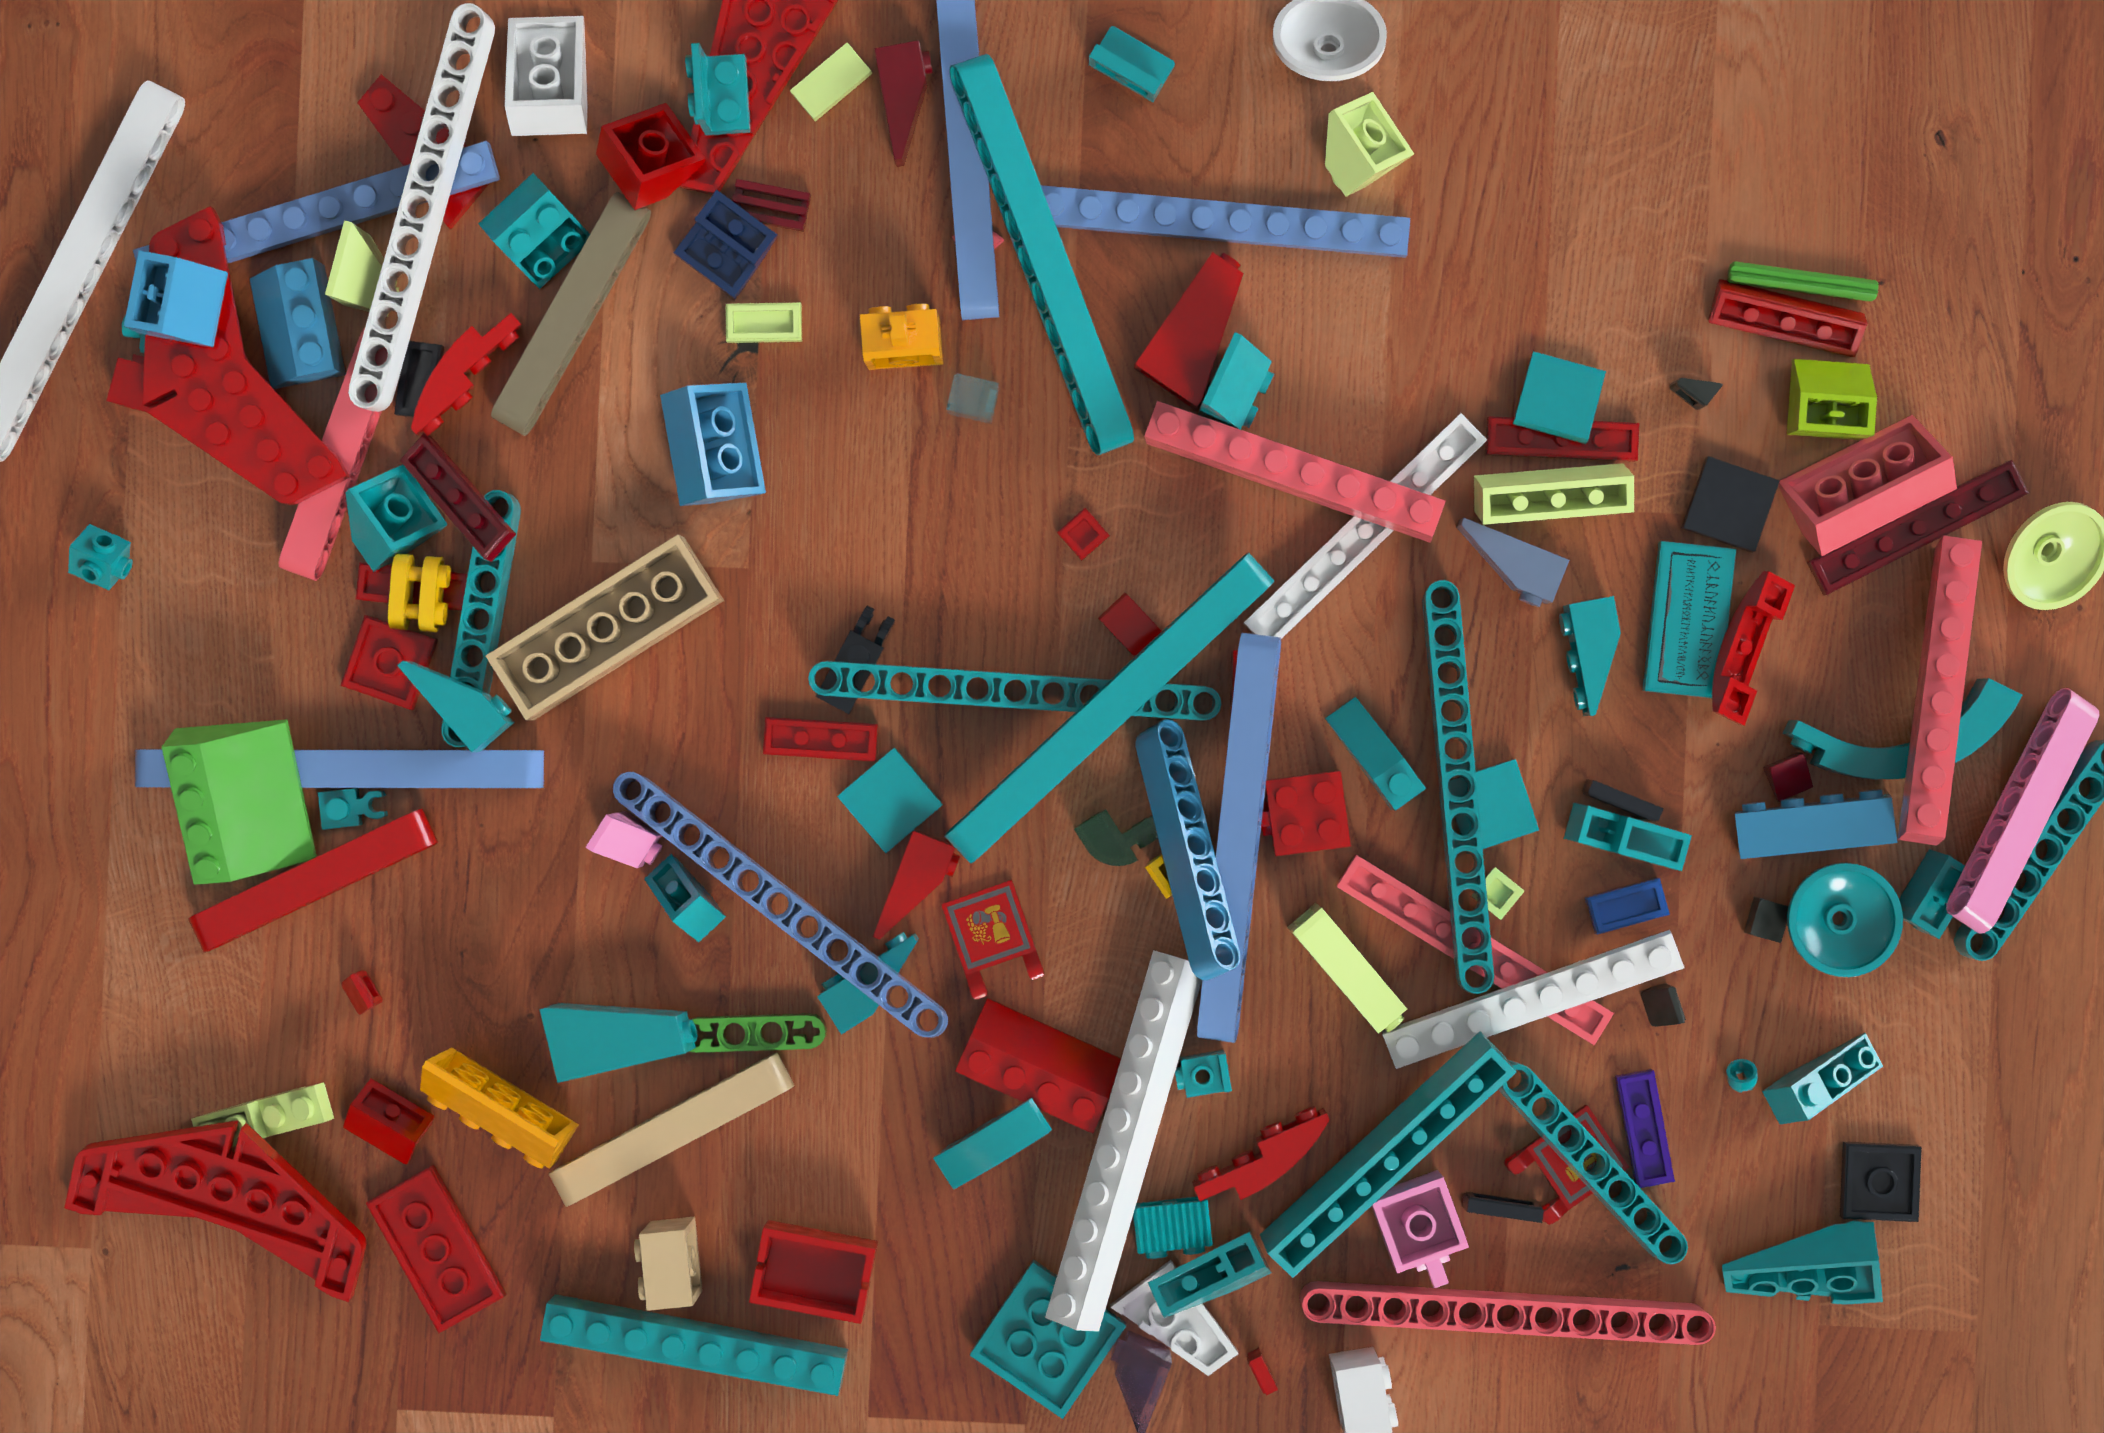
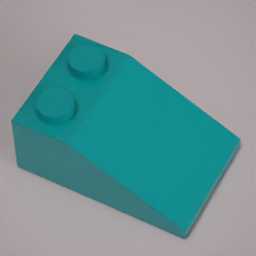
M1234 333L1198 413L1200 416L1240 430L1242 426L1250 428L1259 409L1252 405L1258 391L1263 394L1266 393L1274 376V373L1268 371L1272 361L1241 334Z

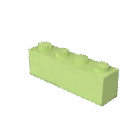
M1623 463L1474 475V512L1483 525L1634 512V475Z

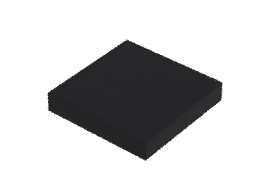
M1708 456L1703 463L1681 528L1753 553L1756 551L1780 481Z
M1843 1142L1840 1217L1843 1219L1919 1222L1922 1147L1912 1144Z

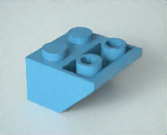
M139 250L124 327L139 334L214 347L228 272L177 257Z

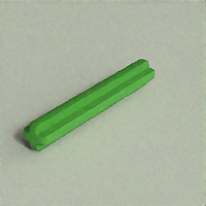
M1736 261L1730 264L1727 274L1728 282L1734 284L1862 301L1875 300L1879 286L1876 280Z

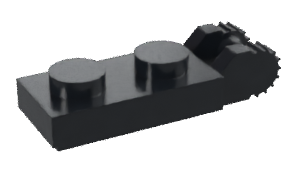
M867 605L854 630H850L835 661L877 664L884 650L882 646L895 620L888 616L881 623L875 641L872 642L866 639L862 634L867 625L870 624L875 610ZM831 668L821 688L831 689L836 684L837 676ZM859 670L854 675L853 682L858 690H863L871 672ZM816 695L817 698L847 714L851 713L858 698Z

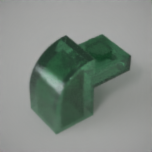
M1106 808L1074 827L1075 832L1087 851L1098 861L1111 866H1125L1138 861L1130 847L1137 843L1139 848L1142 849L1158 839L1152 814L1123 833L1120 832Z

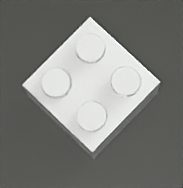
M1373 1347L1329 1354L1342 1432L1392 1433V1427L1398 1426L1395 1404L1392 1403L1390 1394L1386 1395V1389H1392L1389 1368L1385 1364L1384 1357L1378 1358Z

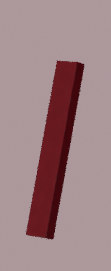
M2009 460L1957 486L1956 490L1822 557L1820 555L1808 561L1807 564L1823 596L1828 595L1943 537V535L1945 536L2029 494L2013 461Z

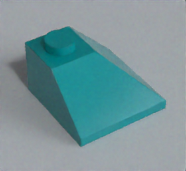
M403 464L358 484L345 492L352 542L373 572L392 563L395 554H408L448 525L421 485Z

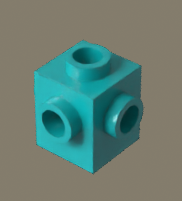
M89 524L69 546L68 573L82 578L88 583L110 590L119 579H125L132 568L133 560L130 559L131 542Z

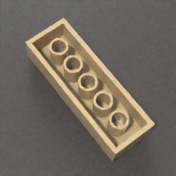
M678 534L487 654L486 658L525 720H536L720 604L724 599L685 537Z

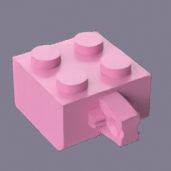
M1436 1170L1391 1187L1371 1206L1396 1272L1400 1273L1414 1267L1417 1268L1418 1272L1427 1269L1434 1288L1449 1283L1442 1263L1450 1261L1449 1254L1469 1248L1444 1177Z

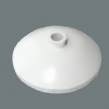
M1293 0L1280 11L1273 27V45L1281 61L1296 73L1320 81H1341L1365 73L1380 60L1386 47L1387 30L1380 13L1365 0Z

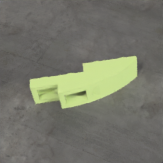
M323 1082L201 1115L191 1120L193 1127L239 1120L233 1143L234 1147L237 1145L240 1129L245 1123L262 1138L327 1122L334 1119V1115Z

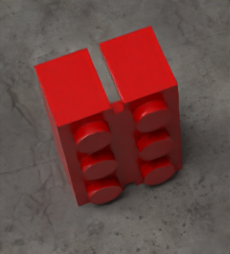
M768 1220L762 1230L757 1262L759 1263L755 1268L749 1303L861 1324L865 1315L878 1241Z

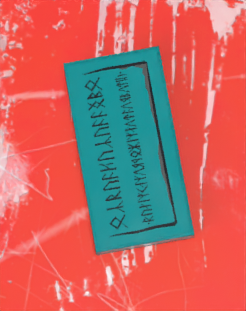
M1666 541L1658 543L1642 691L1712 698L1716 662L1728 629L1736 549Z

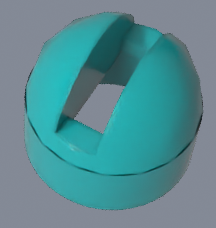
M1737 1059L1727 1066V1082L1733 1090L1739 1093L1753 1090L1758 1080L1757 1067L1753 1062L1746 1059ZM1743 1073L1744 1080H1739L1737 1074Z

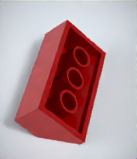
M987 998L955 1072L1021 1102L1032 1098L1039 1110L1093 1134L1110 1098L1121 1058Z

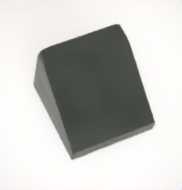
M1679 378L1672 382L1669 387L1670 390L1694 409L1699 410L1709 404L1723 384Z
M1754 897L1744 933L1781 943L1787 925L1789 906Z
M1664 983L1641 991V998L1652 1026L1658 1027L1685 1023L1686 1018L1675 987Z

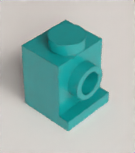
M1224 1049L1180 1057L1181 1067H1176L1175 1078L1177 1089H1185L1187 1098L1232 1091ZM1202 1069L1207 1070L1210 1074L1209 1079L1203 1083L1195 1079L1196 1073Z

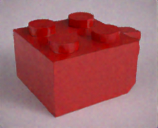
M1340 770L1266 780L1267 801H1264L1261 827L1263 836L1272 835L1275 856L1351 847Z

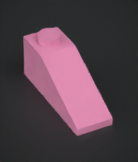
M622 811L605 815L586 848L613 860L640 868L644 866L645 862L650 865L654 862L662 849V845L658 843L662 835L629 813Z

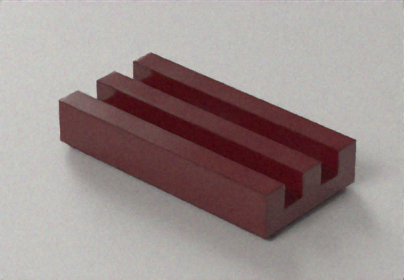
M736 179L735 194L733 193L732 198L734 203L740 207L741 204L799 215L798 221L748 212L765 225L804 232L811 199L810 193ZM745 190L801 201V206L744 196L743 193Z

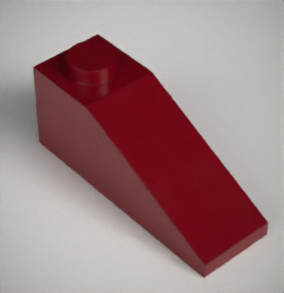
M919 40L874 48L893 155L897 167L905 165L928 86L926 74L933 73L929 50L921 52Z

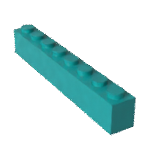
M1481 1031L1478 1032L1260 1234L1267 1254L1294 1278L1516 1073V1070L1507 1058Z
M556 1294L546 1304L540 1341L835 1396L839 1395L842 1387L848 1355L847 1348Z

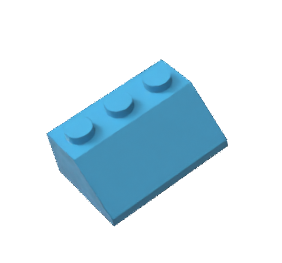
M314 258L275 265L250 278L271 387L277 389L346 375L332 300L325 295L328 284L325 265Z
M747 383L689 385L660 395L680 506L711 504L766 493Z

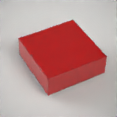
M1086 508L1080 511L1057 532L1081 561L1110 537Z
M1257 1348L1247 1353L1248 1364L1263 1394L1267 1396L1277 1391L1276 1381L1260 1349Z

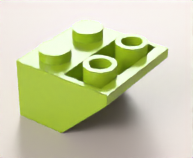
M1803 359L1792 360L1787 435L1863 440L1874 436L1877 395L1869 364Z

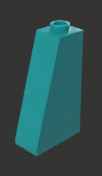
M556 1003L539 1009L557 1083L685 1054L696 1048L697 1030L693 1020H689L687 1011Z

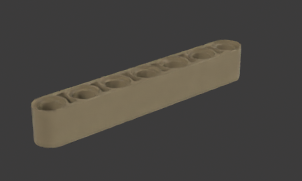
M616 192L611 197L492 409L491 418L523 436H526L532 430L644 232L651 217L650 209L642 207L634 210L626 197L619 192Z

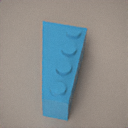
M1882 789L1859 792V797L1844 799L1843 794L1820 796V802L1804 803V798L1781 800L1780 807L1766 808L1765 802L1742 804L1743 811L1735 812L1740 859L1898 843L1892 797L1889 793L1883 794Z

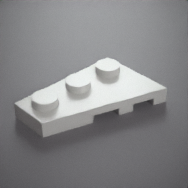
M1171 1260L1110 1304L1111 1308L1121 1315L1123 1314L1136 1323L1143 1331L1156 1337L1170 1347L1173 1352L1207 1376L1239 1354L1236 1347L1203 1303L1169 1317H1163L1147 1282L1176 1269Z

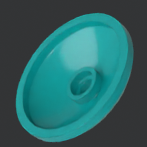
M1836 863L1817 869L1799 884L1789 903L1787 926L1794 948L1810 966L1833 976L1855 977L1875 970L1892 955L1902 934L1903 912L1895 890L1879 873L1858 864ZM1840 911L1843 914V921L1841 924L1835 925L1832 917L1834 913Z

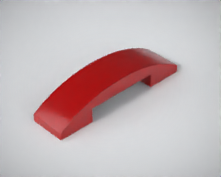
M1763 571L1739 604L1724 636L1714 672L1712 687L1713 712L1743 726L1746 724L1757 690L1749 687V683L1772 619L1783 620L1795 588L1794 584L1770 571Z

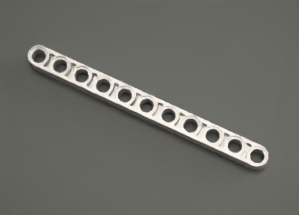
M471 3L458 6L451 16L349 384L348 393L350 400L356 406L370 411L380 412L388 408L395 394L495 34V25L490 16L480 7ZM474 17H480L478 29L467 33L466 26L468 21ZM469 54L470 62L468 66L457 70L456 62L461 55ZM455 90L459 91L458 102L454 106L447 107L446 98L448 94ZM448 127V139L444 143L437 144V132L441 128ZM433 164H438L439 173L434 180L427 181L425 177L427 169ZM422 201H428L429 209L427 214L417 218L415 214L417 205ZM417 237L419 242L417 250L413 254L407 255L405 251L407 241ZM406 274L408 285L403 291L397 292L395 282L400 275ZM395 310L398 315V321L393 328L387 329L385 318L388 313ZM385 347L388 352L387 360L378 366L375 362V354L380 348ZM375 384L377 396L372 402L368 403L365 398V390L369 385Z
M147 80L137 91L0 362V462L4 461L12 452L184 111L185 99L182 96L152 81Z

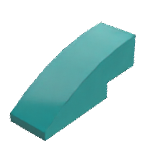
M1573 803L1564 839L1678 871L1683 870L1692 837L1690 834L1578 803Z
M1030 1098L982 1124L972 1133L949 1144L933 1159L954 1190L1048 1134L1052 1128L1034 1100Z

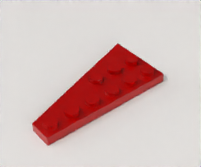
M722 0L709 56L745 54L751 133L705 135L700 125H695L694 121L690 137L706 159L705 163L680 185L681 188L713 195L716 190L719 192L722 190L838 0Z

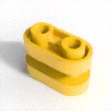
M395 554L391 569L388 604V624L391 629L407 630L411 619H417L420 631L437 632L440 625L446 624L448 607L447 603H443L444 588H448L450 585L451 568L450 565H445L443 557L426 556L423 567L415 566L413 555ZM414 581L421 582L419 604H412Z

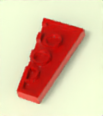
M381 74L357 103L401 164L406 166L411 164L425 110ZM444 127L437 132V144L444 143L448 139V129ZM489 184L449 196L443 221L449 229L455 226Z

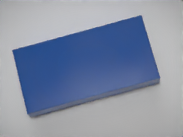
M1660 878L1585 897L1593 929L1597 935L1670 915Z

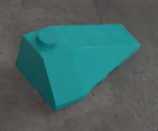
M1850 1221L1845 1224H1834L1722 1265L1725 1290L1730 1293L1772 1297L1779 1291L1796 1294V1300L1809 1301L1811 1295L1831 1297V1303L1842 1305L1883 1302L1874 1222Z

